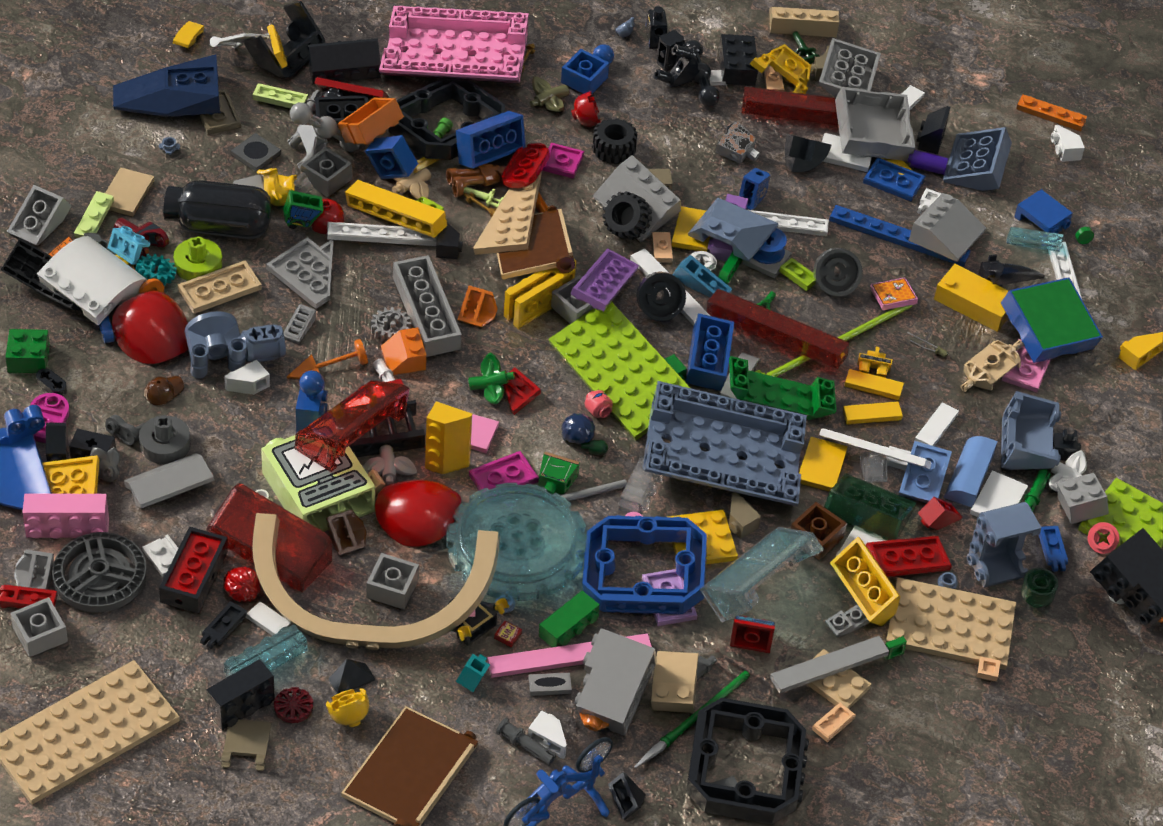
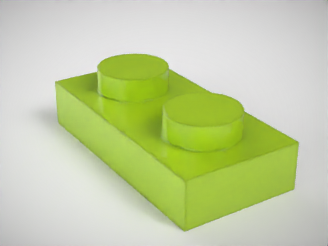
M791 258L780 266L779 272L807 291L816 284L813 276L814 273L795 259Z

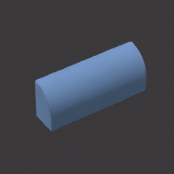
M974 436L966 441L943 498L973 507L994 456L998 441L982 436Z

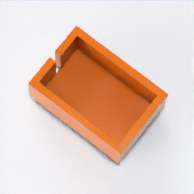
M374 97L340 121L337 126L345 143L368 145L374 141L375 137L386 133L389 127L397 125L398 121L404 116L396 98Z

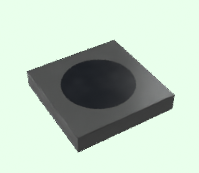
M254 133L231 150V156L255 172L281 155V149L257 133Z

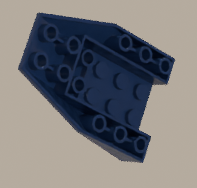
M216 54L165 67L113 85V109L166 117L220 113Z

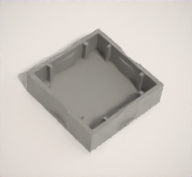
M841 87L835 103L842 153L908 161L909 154H912L915 150V142L909 119L910 110L907 95Z

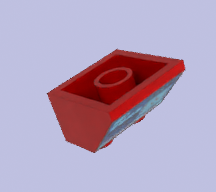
M735 615L730 646L770 653L775 622Z

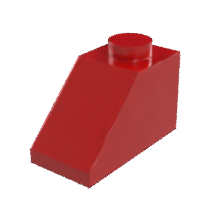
M933 497L918 512L922 518L921 522L923 525L936 530L963 518L951 503Z

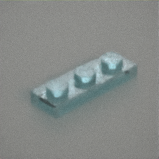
M1011 227L1007 236V244L1060 252L1064 240L1063 234Z

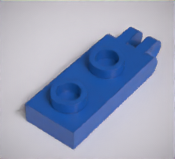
M1041 527L1039 538L1047 566H1051L1053 572H1058V565L1060 571H1066L1068 558L1059 527Z

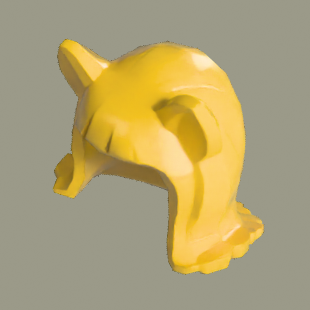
M277 168L259 169L257 173L263 175L264 190L270 196L271 204L273 206L285 205L289 190L295 191L294 181L297 179V175H280Z

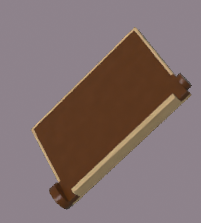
M551 205L547 208L546 212L534 214L528 250L497 253L502 280L557 268L561 273L573 271L575 261L561 208L557 209L556 206Z
M405 706L341 792V797L393 822V826H421L478 746L477 737L471 731H466L462 734Z

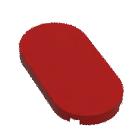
M530 143L525 148L520 147L514 153L502 173L503 184L509 188H522L535 182L550 158L549 149L546 148V145Z

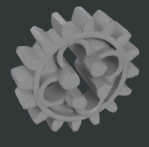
M385 307L383 312L378 310L377 315H372L371 332L375 333V338L381 337L382 342L385 339H390L399 330L411 328V318L407 317V312L401 313L400 308L395 311L394 307H391L390 310H387Z

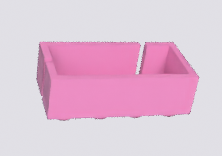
M24 494L23 519L26 538H77L90 533L108 532L109 513L107 495Z

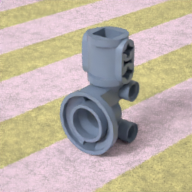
M216 311L204 313L193 318L185 327V336L191 358L190 373L197 379L204 378L207 375L208 359L216 360L227 356L228 368L232 372L243 367L245 362L275 360L286 355L285 338L281 325L252 327L240 333L237 319L232 314Z

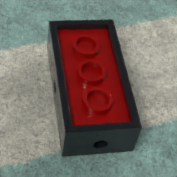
M189 526L159 587L160 603L199 614L228 553V538Z

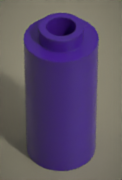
M914 150L912 154H909L908 163H911L910 167L944 175L949 158Z

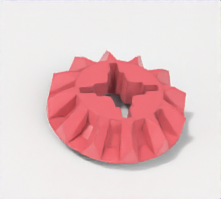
M1100 522L1089 530L1088 543L1095 552L1107 554L1115 550L1119 544L1120 535L1112 524ZM1098 532L1104 535L1110 533L1107 537L1109 544L1104 541L1098 543L1101 539Z

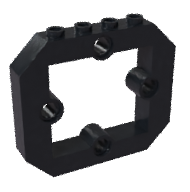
M443 77L398 99L397 102L404 117L398 121L397 125L389 127L388 132L394 136L403 135L408 146L424 158L452 160L458 157L456 132L441 139L428 130L427 120L422 118L413 119L412 117L420 113H428L431 111V108L453 98L463 105V113L470 117L479 116L482 119L477 122L504 113L505 104L469 79ZM464 122L461 124V128L474 124V122Z
M727 698L716 700L698 711L686 792L704 813L771 825L794 812L797 802H802L803 790L799 789L800 785L803 786L805 773H802V768L806 767L807 756L804 755V751L808 750L809 739L806 738V729L788 709ZM713 726L739 730L742 732V736L749 741H757L762 735L787 739L785 755L781 760L778 772L779 777L782 779L780 795L758 792L754 784L749 781L742 780L735 787L705 782L707 768L715 764L719 750L717 742L712 740Z

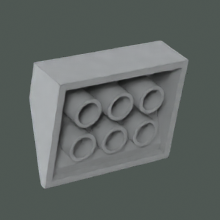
M832 38L819 85L835 98L841 87L871 91L881 53Z
M633 155L622 162L593 195V198L603 208L607 207V200H612V195L618 196V192L624 193L627 191L646 200L645 202L650 205L649 209L652 210V214H649L652 217V221H649L650 227H646V233H640L641 237L636 238L640 243L681 211V200ZM632 206L626 208L621 215L623 225L628 224L633 218L634 211Z
M942 193L913 223L909 241L958 262L986 231V227L958 199L953 198L949 194Z

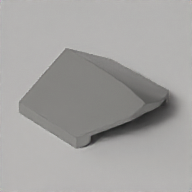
M26 549L23 556L16 563L14 577L17 586L48 590L53 577L54 554Z

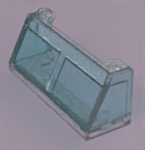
M777 527L702 586L700 591L720 621L725 622L755 607L759 600L755 589L786 563L791 567L804 559L818 555L824 548L812 532Z

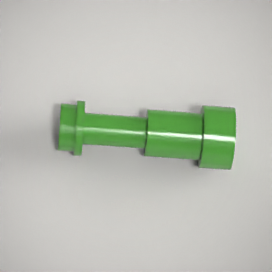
M442 118L433 133L442 139L446 132L448 133L452 129V121L448 118Z

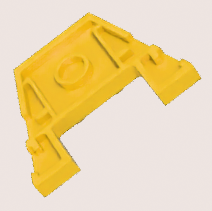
M787 45L779 46L771 50V52L764 53L761 57H756L751 61L750 65L760 73H763L766 67L770 65L774 71L779 72L788 82L796 86L790 96L801 105L807 100L805 96L808 90L807 82L810 78L811 64Z

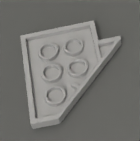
M307 237L268 262L266 269L317 309L330 300L333 240L319 247Z

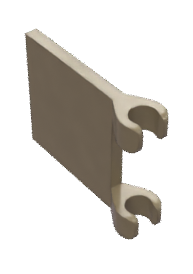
M238 719L234 726L228 727L224 750L221 756V767L230 768L232 755L256 757V770L264 771L272 722Z

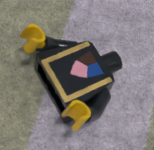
M501 598L495 603L481 601L479 606L465 621L450 631L451 636L460 638L461 641L469 646L496 626L497 613L503 614L505 612L504 608H509L507 600Z

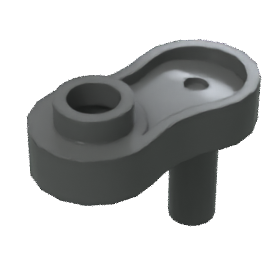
M112 415L105 421L106 430L110 434L119 437L127 445H132L139 440V431L142 425H144L142 423L135 427L126 423L118 415Z

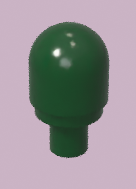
M594 439L588 443L581 444V449L589 450V453H592V455L602 456L608 452V444L603 440Z

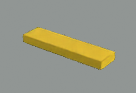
M272 24L267 26L274 55L281 68H285L288 64L281 38Z

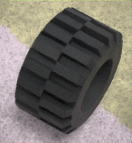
M619 118L603 120L594 128L593 153H595L597 158L600 157V160L607 161V163L618 164L619 162H624L631 155H635L638 135L636 128L632 127V124L627 123L626 120H619Z
M627 191L624 193L618 192V196L612 195V200H607L606 203L608 205L603 208L605 214H602V218L606 219L603 223L607 226V230L618 237L633 240L634 237H641L640 233L645 234L646 227H650L649 221H652V217L649 216V214H652V210L649 209L650 205L645 202L646 200ZM632 206L634 211L633 218L628 224L623 225L621 215L626 208Z

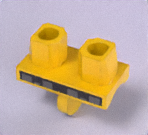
M876 346L875 351L868 350L867 354L859 353L857 365H859L860 372L869 374L870 368L877 369L876 376L886 378L888 371L890 372L893 359L885 358L886 354L880 353V347Z

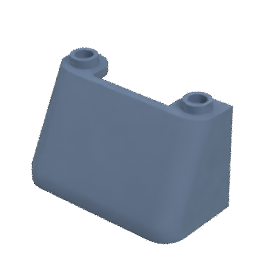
M1018 391L1015 392L1002 418L1001 468L1024 470L1051 469L1055 465L1058 466L1061 455L1058 453V450L1053 449V426L1061 418L1058 402Z

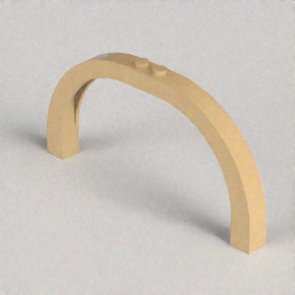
M256 513L253 533L255 570L260 584L273 606L285 619L302 632L323 641L346 645L348 648L366 646L367 649L378 650L379 647H412L430 642L449 633L465 621L479 606L492 583L496 571L500 545L499 532L478 530L474 563L465 585L453 601L435 615L417 623L395 627L332 622L304 610L287 594L280 581L276 565V544L280 520L276 514Z

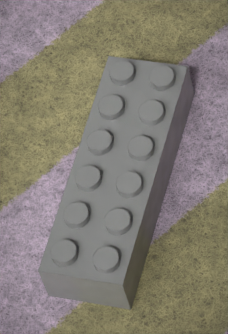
M429 255L393 262L394 282L407 314L411 318L413 328L418 327L426 357L461 350L462 334Z

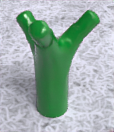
M771 291L754 307L765 306L767 312L770 313V303L776 297V294Z

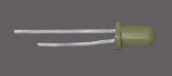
M907 332L908 334H910V335H912V336H914V337H916V338H918V339H920V340L926 342L927 344H929V345H931V346H933V347H935V348H937V349H936V351H935V350L926 348V347H924V346H922V345H920V344H917V343H915L914 341L910 340L912 343H914V344H916V345H918V346H920V347H922V348H925V349H927V350L934 351L936 355L939 354V355H941L942 357H947V356H948V351H946V350L940 348L941 346H938V347H937V346H935V345H933V344H931V343H929V342H927V341H925V340H923V339H921V338H919V337H917V336H915V335H913V334Z

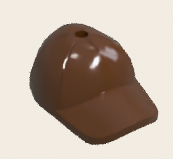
M179 376L168 378L156 377L146 385L144 398L153 405L166 404L183 391V380Z

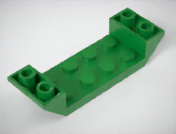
M730 356V389L738 400L807 415V420L832 415L837 412L834 381L817 377L811 385L761 374L749 371L748 360Z

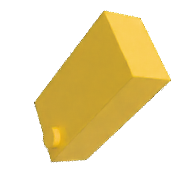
M954 264L937 284L934 296L935 301L996 332L1009 319L1001 304L1008 290L957 264Z

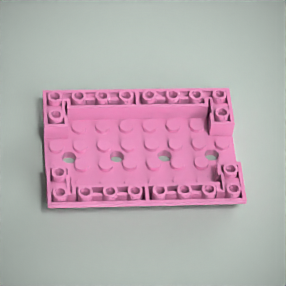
M394 6L389 24L388 47L384 48L379 72L382 75L445 77L476 81L520 83L527 44L529 13Z

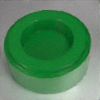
M1082 227L1076 232L1075 238L1079 244H1088L1093 240L1094 233L1090 227Z

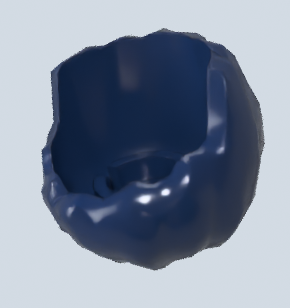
M573 413L566 417L561 427L563 441L568 440L570 443H588L595 433L593 420L583 413Z

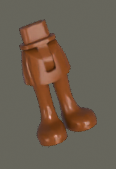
M483 164L475 169L449 168L446 170L447 183L452 185L454 196L456 198L461 197L466 186L473 184L489 186L503 181L502 173L506 166Z

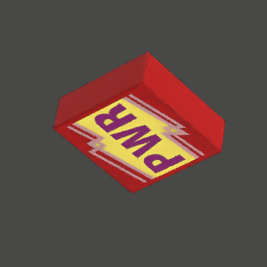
M504 621L494 634V639L512 648L521 636L522 629Z

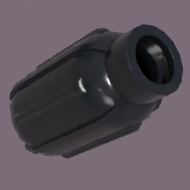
M203 180L192 181L184 187L168 186L163 206L164 220L179 222L181 227L188 232L239 239H257L264 235L269 227L272 212L270 196L262 188Z

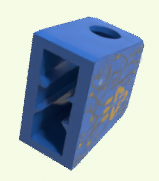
M754 168L743 177L739 196L748 198L747 209L754 210L765 197L771 177L768 172Z

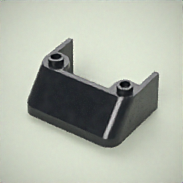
M302 1L283 6L292 21L286 27V33L290 41L283 46L288 64L287 67L281 68L275 55H273L261 35L243 41L259 67L283 79L291 77L309 61V45L325 43L324 36Z

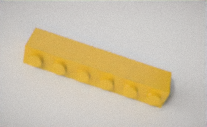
M357 180L345 191L349 207L433 238L447 226L445 211L369 183Z

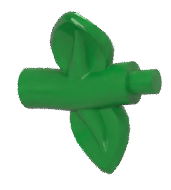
M488 353L480 366L482 376L469 377L468 383L471 391L484 389L485 400L491 404H498L504 395V388L501 385L515 379L514 372L507 373L506 370L501 371V365L497 357L493 353Z

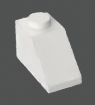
M541 711L528 728V736L555 753L556 756L564 759L567 744L560 720L552 714Z

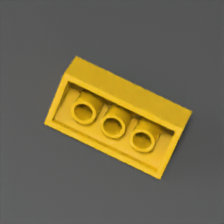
M437 401L435 402L426 418V469L446 474L469 467L472 413Z
M857 537L830 564L869 622L883 626L897 613L901 596L862 539Z

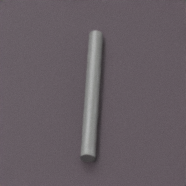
M624 479L552 497L551 501L553 505L624 488L627 487V482Z

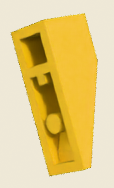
M1163 332L1136 336L1129 341L1123 342L1120 346L1121 351L1118 358L1132 369L1137 370L1163 351Z

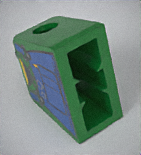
M289 190L284 205V222L291 229H296L297 226L309 227L323 213L322 197Z

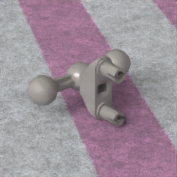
M298 102L290 109L291 120L299 126L297 127V132L288 139L289 145L295 149L303 142L307 155L297 163L300 171L304 172L301 168L304 162L326 147L328 143L327 138L334 137L338 139L341 147L349 152H354L361 146L359 143H345L336 121L329 116L321 118L312 114V109L308 104Z

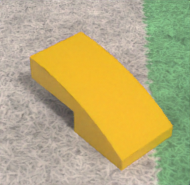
M188 21L176 34L173 44L186 48L191 47L196 43V37L204 32V25Z

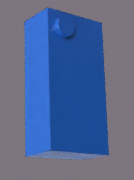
M507 111L456 130L459 164L475 168L515 153L520 147L525 148L523 115Z
M698 313L693 327L686 383L722 391L728 372L734 329L733 321Z

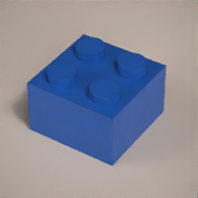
M403 135L375 138L365 150L380 179L409 177L418 165Z

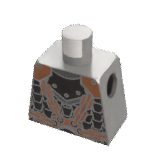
M737 121L733 123L718 141L715 150L717 154L737 163H742L746 157L756 161L760 155V152L754 149L756 138Z

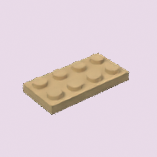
M246 260L178 284V290L193 314L262 289V284Z

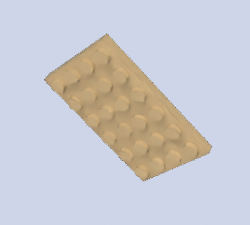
M897 578L895 589L901 597L897 613L889 621L886 642L904 636L907 641L905 647L907 650L979 664L980 656L1000 660L999 669L1006 670L1016 602Z

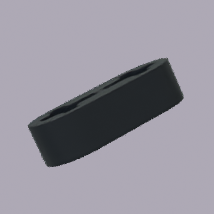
M44 368L37 372V384L46 392L62 396L67 394L65 380L52 370Z

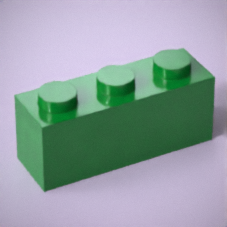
M584 591L579 592L539 624L538 636L552 648L566 646L572 637L576 634H581L587 625L594 623L598 619L600 604Z

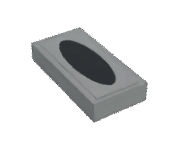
M570 673L529 674L528 676L530 696L572 693Z

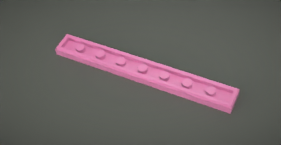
M648 633L626 637L652 647ZM591 642L492 656L487 657V662L490 664L491 678L582 665L586 653L591 652L593 645H591Z

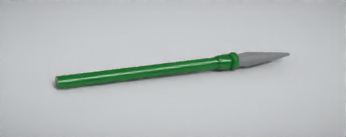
M747 671L742 672L678 727L667 733L664 737H661L659 742L643 756L634 768L639 767L658 755L665 748H669L682 733L697 721L699 710L720 698L727 697L746 681L750 674Z

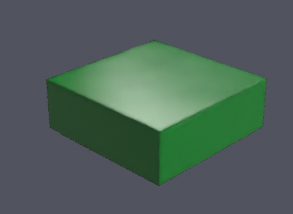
M904 636L886 642L885 645L889 650V654L885 656L886 660L904 654L907 643Z

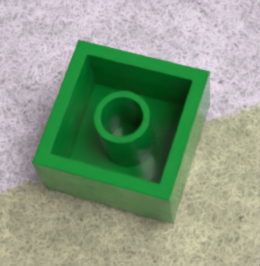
M9 329L5 356L7 373H37L40 369L47 368L50 349L48 330Z

